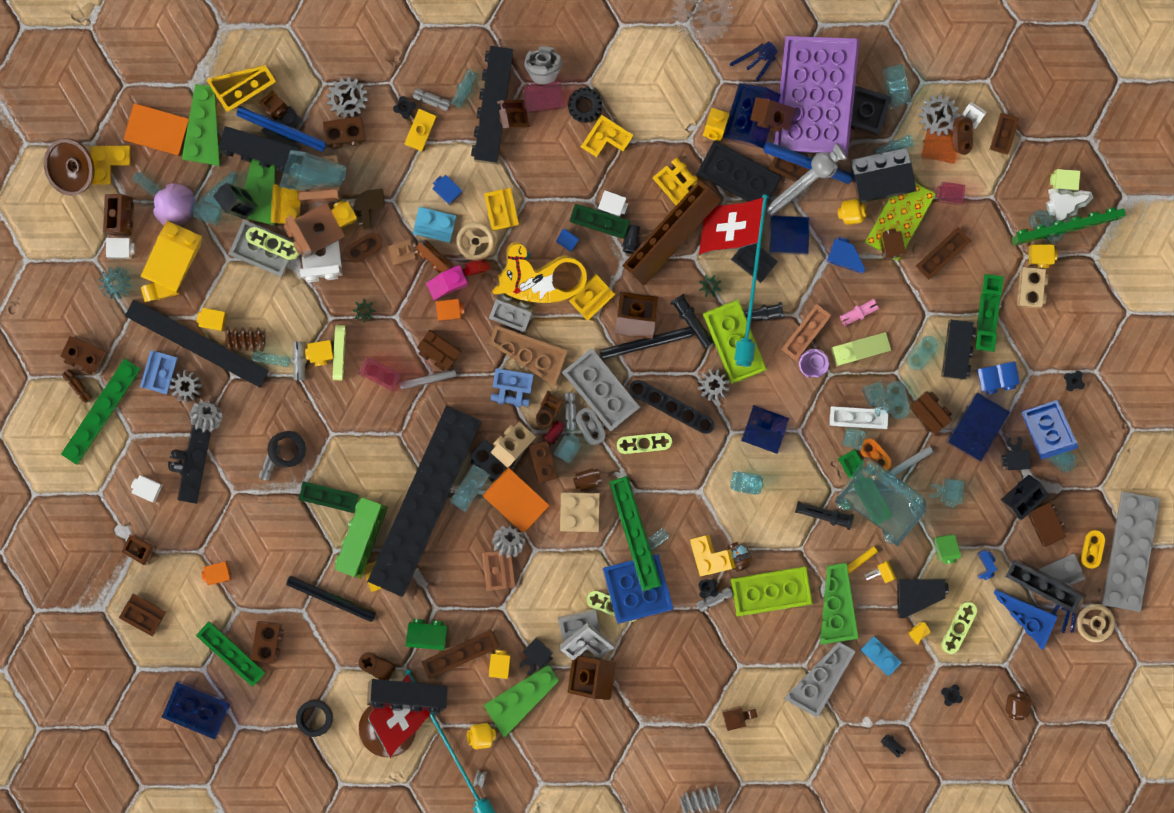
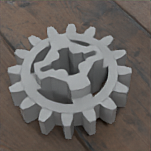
M341 77L340 83L334 81L335 87L328 88L332 93L326 95L327 98L331 99L327 104L333 105L331 111L335 112L337 110V116L340 117L341 114H344V118H347L348 115L355 117L354 113L356 112L361 115L360 109H366L363 103L368 102V98L364 97V95L368 94L367 90L362 91L364 88L363 83L357 85L358 79L351 82L350 77L347 78V81H344ZM343 86H348L347 89H344V90H340V89H339V88H341V87H343ZM356 89L360 93V100L355 97ZM348 94H350L352 100H347L345 102L343 96H348ZM335 96L340 100L339 106L335 103ZM355 106L352 110H346L347 107Z
M941 94L938 95L937 99L931 96V102L926 99L924 101L926 106H920L919 108L923 111V113L918 114V117L923 118L919 124H925L924 131L930 129L929 135L936 132L937 137H939L941 132H943L946 136L948 129L953 131L952 125L955 119L960 116V114H956L959 107L953 106L954 100L948 101L949 96L945 99H942ZM935 103H941L937 108L930 107ZM947 107L950 109L952 117L948 114ZM942 109L941 116L944 118L937 121L936 114ZM927 116L931 118V124L928 122ZM939 124H949L946 127L938 128Z

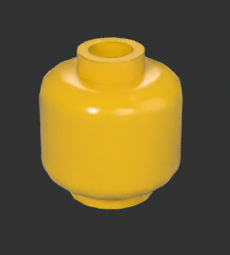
M859 199L845 200L841 203V208H838V217L840 220L843 219L846 225L862 223L864 218L867 217L865 203L860 204Z
M488 723L475 724L470 727V730H467L468 744L476 750L490 748L493 740H496L495 729H491Z

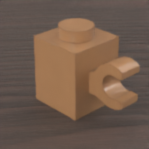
M406 240L388 246L393 264L396 266L417 259L416 254H418V250L415 248L416 243L412 244L411 240Z

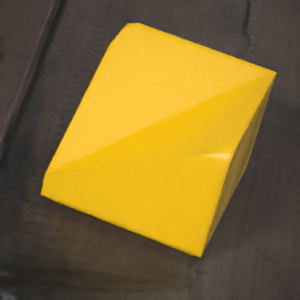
M923 621L908 631V635L917 645L920 640L930 633L928 626Z

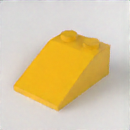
M166 221L141 277L177 292L201 247L202 236Z

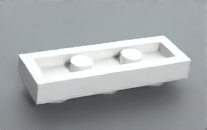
M831 406L829 426L887 429L888 410Z

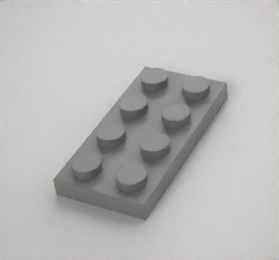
M592 348L562 372L610 432L640 408Z

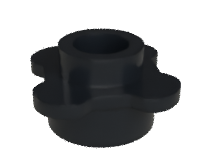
M401 96L397 105L393 107V111L401 114L404 119H408L411 111L416 108V104L407 100L405 96Z
M1081 371L1064 375L1067 391L1071 392L1077 388L1081 390L1085 387V384L1082 382L1083 374Z
M706 579L699 582L698 585L701 591L699 596L702 599L718 595L716 590L717 581L715 579Z
M958 685L941 690L946 706L962 702L963 697L960 696Z

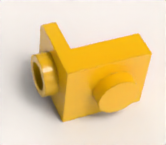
M711 108L703 136L711 140L721 141L729 113Z

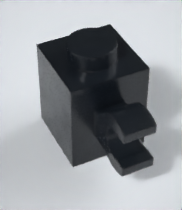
M1011 437L1007 438L1006 443L1012 451H1004V455H1001L1002 467H1005V470L1031 469L1030 450H1021V437H1017V444L1015 445L1011 443Z
M535 637L523 651L528 658L521 662L520 668L528 664L530 670L527 674L530 675L534 671V663L539 667L542 665L546 667L553 659L551 657L553 652Z

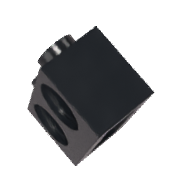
M228 183L220 186L213 195L225 213L242 219H246L258 207L247 190Z
M484 440L469 456L472 458L470 462L478 470L483 468L486 471L485 476L493 483L501 474H494L492 466L496 463L503 466L502 473L507 467L491 453L494 447L487 440ZM482 450L487 451L489 454L488 460L484 462L478 459V453Z

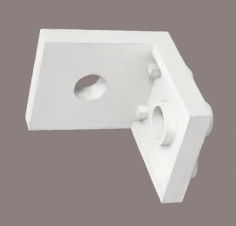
M339 240L325 247L326 253L321 257L314 253L304 258L301 253L303 269H300L301 278L308 282H318L319 278L335 280L338 279V276H343Z

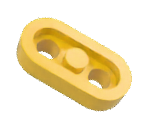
M1092 530L1085 536L1081 562L1087 568H1096L1101 563L1105 537L1100 531ZM1093 536L1097 538V542L1095 544L1091 542V538ZM1089 555L1093 556L1092 562H1088L1087 557Z

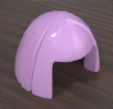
M179 183L167 184L165 189L158 191L154 197L155 208L153 210L157 221L162 225H165L166 221L178 226L186 224L193 216L196 205L192 191Z

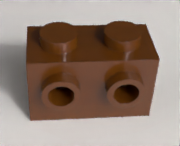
M105 194L104 233L113 236H131V230L133 229L132 211L134 209L132 197L124 194Z
M69 336L60 357L65 359L64 363L73 367L75 364L82 366V371L92 375L93 372L99 373L108 352Z

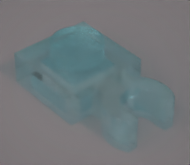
M881 381L863 387L862 392L869 407L875 405L876 416H880L881 411L879 409L881 408L885 409L888 414L890 412V406L886 403L888 396Z

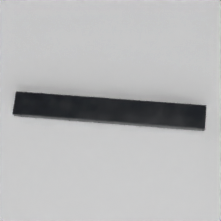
M134 299L125 314V317L259 388H261L269 373L267 369L229 351V349Z

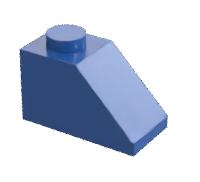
M842 237L834 239L826 262L863 274L865 268L854 245L849 243L850 240Z

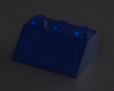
M739 83L722 138L750 147L764 149L770 126L768 128L757 126L758 122L750 120L755 99L757 97L779 103L781 94L767 87Z

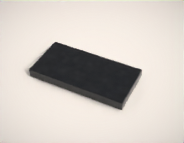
M716 141L711 145L696 174L747 202L760 199L763 194H767L770 199L782 177Z

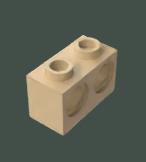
M1020 268L1017 296L1018 307L1040 309L1043 304H1046L1047 294L1044 293V285L1047 286L1048 284L1046 269ZM1032 273L1038 276L1039 280L1036 284H1033L1029 279ZM1030 292L1035 293L1037 296L1035 303H1031L1028 300Z
M520 422L515 427L510 425L504 432L506 436L504 438L500 436L493 443L496 447L491 453L507 468L536 438Z

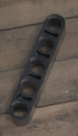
M635 380L630 384L629 392L633 397L702 434H708L714 429V422L710 417L641 380ZM639 383L643 386L641 394L633 392L632 387L634 384ZM655 392L660 395L658 403H652L649 400L651 393ZM668 402L676 403L677 410L675 412L667 411L666 405ZM685 411H691L694 414L692 421L687 422L684 420L683 414ZM702 420L710 422L711 427L709 430L704 431L701 429L700 423Z

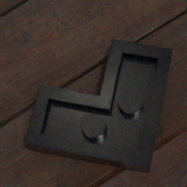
M289 106L284 116L277 118L275 121L294 129L303 120ZM261 129L268 139L300 149V146L294 140L269 129Z

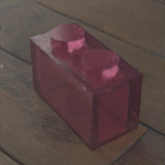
M557 81L544 86L529 84L526 85L527 88L523 89L527 114L565 108L562 86Z
M369 357L366 358L358 373L392 392L395 391L403 376Z

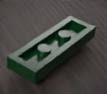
M575 204L569 222L624 239L630 221Z
M303 481L298 500L355 513L359 495Z

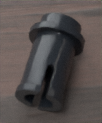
M886 734L881 740L882 746L887 747L897 758L901 756L900 753L903 754L906 750L894 739L893 735Z

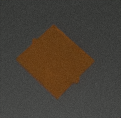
M927 129L925 140H923L924 146L921 157L954 164L957 152L953 148V131L948 130L946 136L941 132L940 136L937 137L936 132L929 135L930 129Z

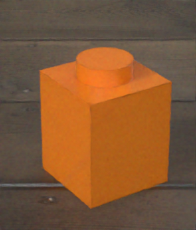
M459 299L436 301L438 321L461 319V315L465 314L464 304L460 303Z
M228 561L203 567L204 571H201L203 582H207L208 586L232 580Z

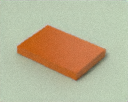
M134 103L123 140L179 156L189 119Z
M509 467L482 495L523 533L549 507Z

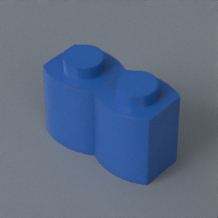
M1015 361L976 369L981 392L986 391V395L998 393L997 389L1003 387L1005 391L1016 389V385L1020 384Z

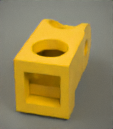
M156 283L141 287L145 303L180 294L179 289L177 292H174Z

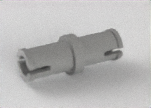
M293 342V359H291L292 363H294L293 380H306L305 363H307V359H305V342Z

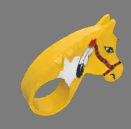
M514 242L507 248L506 267L498 275L499 284L492 292L493 294L506 293L516 299L530 302H559L576 295L584 288L587 273L578 259L566 255L557 257L541 268L533 270L531 264L526 259L527 250L520 242ZM572 262L578 265L581 271L578 284L567 290L554 287L552 276L555 268L561 263Z

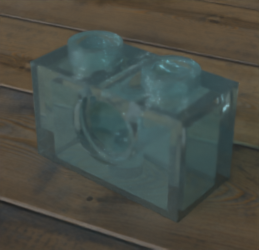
M903 64L884 68L882 74L887 95L891 97L890 108L910 104L912 100Z

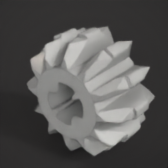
M709 369L710 377L706 373H702L706 380L698 379L699 383L704 384V386H699L698 390L705 389L701 396L704 397L708 393V401H711L712 395H714L715 401H719L718 394L725 398L726 395L722 390H730V388L724 387V384H729L730 380L723 381L722 379L727 375L724 373L719 377V369L716 370L715 375H713V370ZM714 380H716V384H719V388L711 390V386L709 387V382H713Z
M187 370L183 371V377L177 372L178 380L175 378L171 379L172 382L176 383L170 386V389H176L172 396L179 394L177 400L181 401L184 397L185 403H189V396L195 401L194 393L201 395L197 388H202L203 385L196 384L201 378L196 377L193 379L195 372H191L189 377ZM184 382L190 383L189 391L182 389Z
M201 400L199 404L195 403L189 414L190 422L192 425H195L196 430L201 428L203 433L206 429L212 432L222 422L221 408L217 407V403L211 404L209 400L204 403Z
M511 525L507 529L504 526L500 527V530L495 532L492 544L495 545L494 551H500V556L506 554L507 559L510 555L516 557L518 553L523 551V546L525 545L523 532L518 533V527L512 529Z

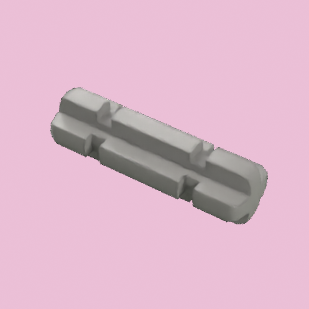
M418 88L414 91V99L423 100L424 103L435 107L439 106L440 109L445 111L450 106L449 100L441 99L439 96L428 92L424 93L423 90Z
M566 393V429L576 430L575 393Z
M277 445L276 452L279 454L281 446ZM268 454L263 464V470L259 474V478L266 481L269 480L270 472L273 471L275 466Z
M727 587L722 592H718L716 597L709 596L706 600L697 602V607L699 611L703 612L708 609L707 607L710 606L711 608L724 601L725 598L732 597L733 593Z

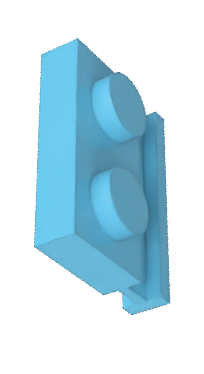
M419 207L412 234L450 243L457 216Z

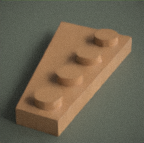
M495 325L489 342L555 387L568 352L567 350Z

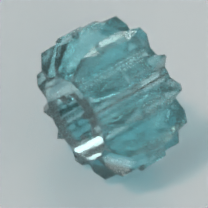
M109 267V274L104 271L102 272L105 279L99 278L98 280L104 283L99 286V289H106L103 295L107 296L110 293V299H114L115 295H117L118 299H121V292L126 295L128 294L125 287L131 288L132 286L126 283L131 280V277H124L127 273L126 270L120 273L119 267H116L115 271ZM118 278L116 281L119 282V285H115L112 288L114 285H111V281H115Z
M735 471L731 477L730 488L737 492L758 495L763 487V478L760 475Z

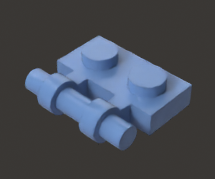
M496 368L493 388H499L500 392L499 394L492 393L490 401H496L502 405L508 403L514 404L515 407H528L530 399L522 398L523 393L531 394L533 374ZM506 390L517 391L516 397L506 396Z

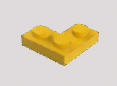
M601 115L581 145V148L596 158L607 142L624 152L634 135Z
M91 146V157L95 169L92 185H112V166H131V147Z
M710 534L690 539L700 577L736 568L731 549L714 552Z

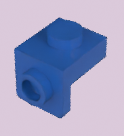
M983 549L977 554L986 570L978 574L977 577L978 579L984 578V580H988L995 575L993 572L997 571L993 563L996 560L991 551L987 552Z

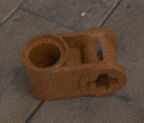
M547 391L536 415V423L540 428L551 426L565 398H558L550 394V391ZM542 414L549 416L550 422L544 425L539 422V417Z
M364 653L359 659L360 668L380 680H390L397 667L395 664L372 653ZM369 657L371 658V663L373 664H369L366 667L364 666L365 662L363 661V659L366 660Z

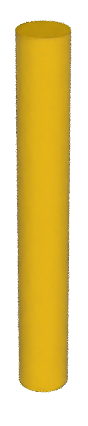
M873 546L847 565L848 574L878 553L877 549Z

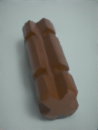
M71 369L66 370L62 374L63 378L69 381L68 384L77 395H80L79 398L82 402L87 403L92 398L91 394L86 391L84 385L74 376L75 374Z

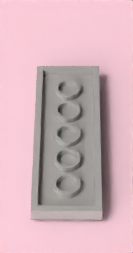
M1121 492L1101 605L1141 612L1160 498Z

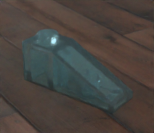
M235 171L230 172L203 195L199 202H195L192 208L193 217L216 227L223 209L213 195L225 183L234 185L238 173Z

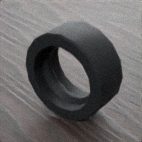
M280 432L269 441L267 448L268 456L272 463L278 467H293L302 462L305 457L306 445L303 438L296 432ZM284 438L293 440L297 445V454L295 458L289 461L279 458L276 452L278 442Z
M309 700L298 709L296 714V724L299 730L310 737H318L325 734L333 722L332 710L325 702L320 700ZM311 707L320 708L326 715L325 724L316 730L309 729L303 721L305 711Z

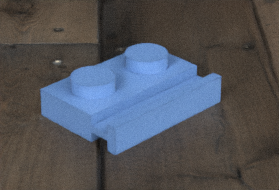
M151 350L140 387L168 395L178 358Z

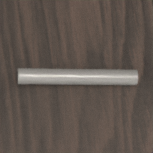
M454 369L402 381L399 384L402 390L457 377Z
M929 446L880 476L885 482L934 452Z

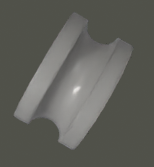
M477 769L473 786L479 785L482 788L487 772L481 773Z

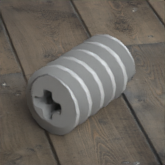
M714 786L713 792L709 787H707L706 793L699 789L698 795L693 790L691 797H689L687 792H684L683 798L679 794L683 813H688L689 811L696 813V809L703 813L704 807L710 812L711 806L717 811L720 804L717 786Z

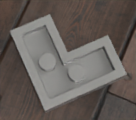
M588 622L559 645L560 650L572 660L576 659L587 649L601 659L614 648L613 642Z

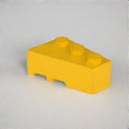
M265 64L206 78L226 112H229L276 82Z

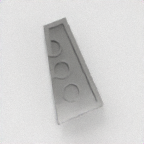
M837 642L784 699L818 718L856 651Z

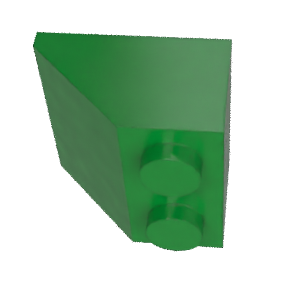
M413 619V622L408 623L405 647L445 650L448 625H444V621L432 620V624L425 623L424 619Z

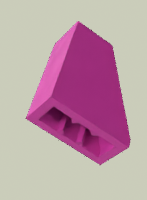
M460 265L442 272L426 283L434 301L469 286Z

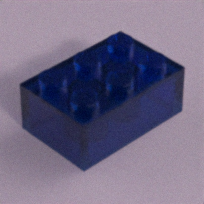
M976 392L971 397L945 443L977 462H981L1010 412Z
M179 680L173 688L161 718L215 740L220 734L232 702Z

